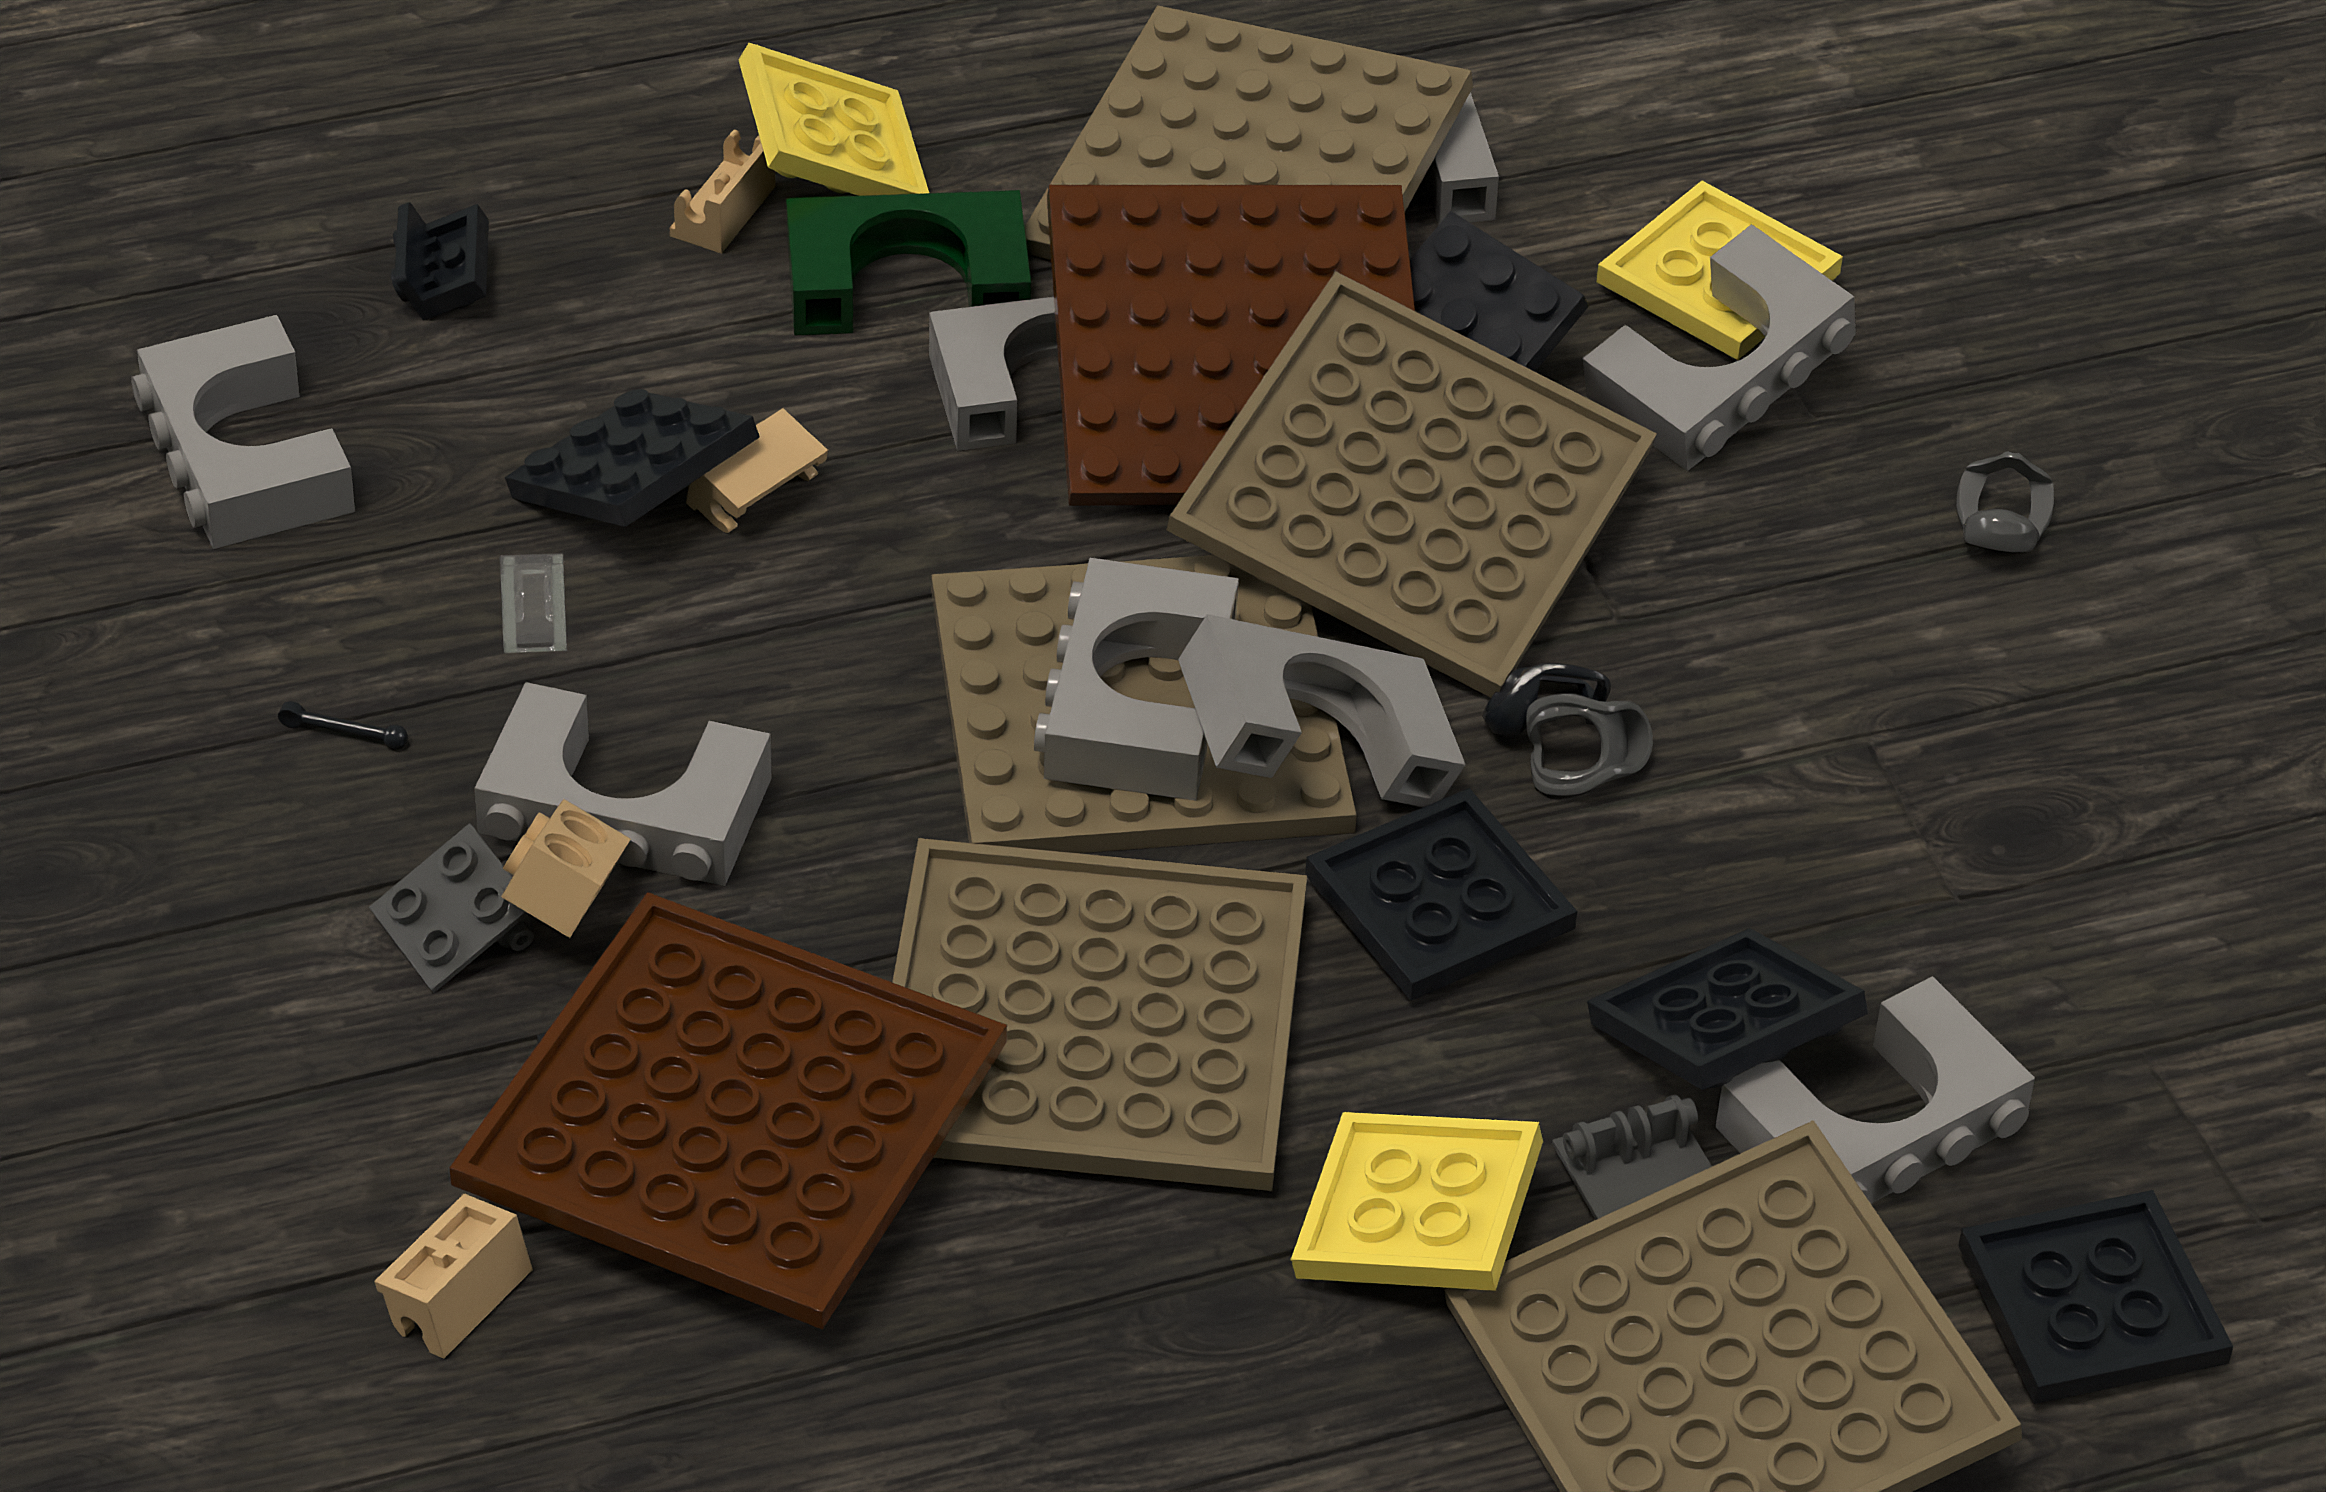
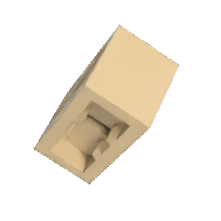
M563 798L550 818L539 812L526 834L522 836L503 867V870L512 874L513 877L501 897L570 938L602 889L631 839Z

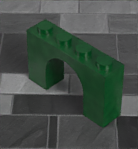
M1020 190L786 198L787 247L794 336L853 333L852 281L854 277L871 262L898 254L929 256L953 267L962 276L966 284L969 307L1031 300V278Z

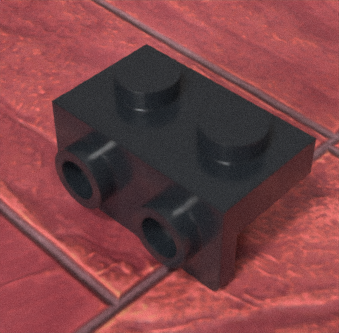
M411 202L398 206L397 230L393 232L396 258L395 268L391 270V280L398 297L403 302L409 301L423 321L455 308L467 307L476 300L486 297L489 219L478 204L427 224Z

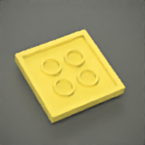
M748 43L738 60L768 168L788 178L799 177L825 185L828 189L841 194L848 192L858 196L929 193L898 90Z
M1700 181L1598 264L1596 282L1739 360L1764 339L1765 336L1754 325L1712 296L1710 257L1751 224L1830 280H1834L1840 274L1843 256L1710 184Z
M1343 1112L1291 1257L1296 1279L1496 1291L1543 1144L1539 1122Z

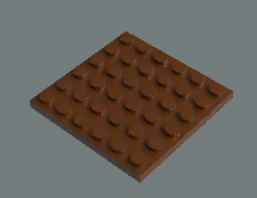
M1049 185L1047 209L1069 506L1177 505L1335 271L1415 311L1402 185Z
M647 892L449 1167L451 1185L823 1330L1007 1043V1025Z

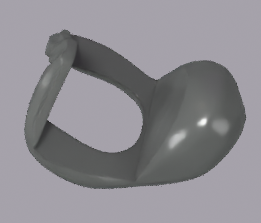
M2006 451L1998 456L1972 462L1966 467L1961 477L1956 498L1957 513L1963 527L1965 542L1998 551L2031 552L2051 521L2054 507V487L2051 477L2041 468L2029 462L2020 453ZM2005 468H2012L2028 479L2031 490V511L2028 519L2004 509L1978 511L1979 497L1990 473Z
M1556 694L1535 700L1527 710V732L1530 742L1534 745V750L1531 753L1532 779L1534 786L1545 794L1577 795L1588 792L1608 781L1635 774L1645 766L1651 754L1653 746L1652 728L1646 714L1634 702H1602L1576 694ZM1579 716L1588 719L1595 725L1601 739V755L1599 761L1594 766L1581 771H1557L1544 768V744L1540 728L1541 724L1564 717Z

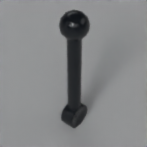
M293 701L285 702L278 713L279 721L289 728H298L301 724L312 725L382 740L391 749L402 748L408 739L407 731L398 724L382 728L307 712L303 706Z

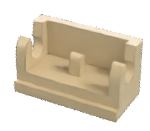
M733 130L728 135L723 144L724 160L693 198L689 190H684L674 203L675 222L670 227V237L721 254L775 188V170L767 166L759 135L754 141L753 153L750 156L740 149L739 141L741 137L738 130Z
M784 408L756 425L760 438L689 485L686 503L693 510L698 509L713 525L725 533H729L737 528L738 524L724 510L737 519L746 513L747 507L798 475L806 481L811 480L818 475L813 465L819 466L827 459L828 449Z
M463 1194L374 1282L377 1291L383 1293L391 1321L401 1336L406 1337L415 1328V1321L422 1330V1338L429 1352L445 1358L533 1269L517 1215Z

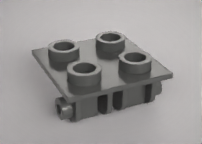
M471 823L369 906L370 910L433 993L439 990L496 941L503 947H511L515 951H520L528 947L534 939L532 932L533 922L528 916L529 913L501 897L511 881L512 875L503 870L504 865Z
M1677 1095L1668 1096L1664 1102L1648 1106L1647 1113H1645L1641 1106L1637 1105L1629 1108L1628 1117L1622 1111L1612 1112L1608 1118L1591 1123L1577 1122L1573 1125L1571 1132L1564 1133L1563 1137L1552 1140L1554 1149L1595 1220L1712 1167L1689 1129L1690 1125L1698 1122L1696 1106L1692 1099L1686 1098L1681 1100Z

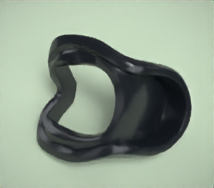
M1542 663L1532 667L1518 668L1509 674L1500 692L1496 691L1493 694L1482 716L1494 734L1509 740L1518 736L1527 728V710L1537 700L1540 681L1575 685L1578 687L1580 696L1606 702L1608 699L1611 683L1605 675L1597 671L1571 664ZM1584 680L1596 681L1595 690ZM1585 718L1586 724L1594 725L1592 722Z

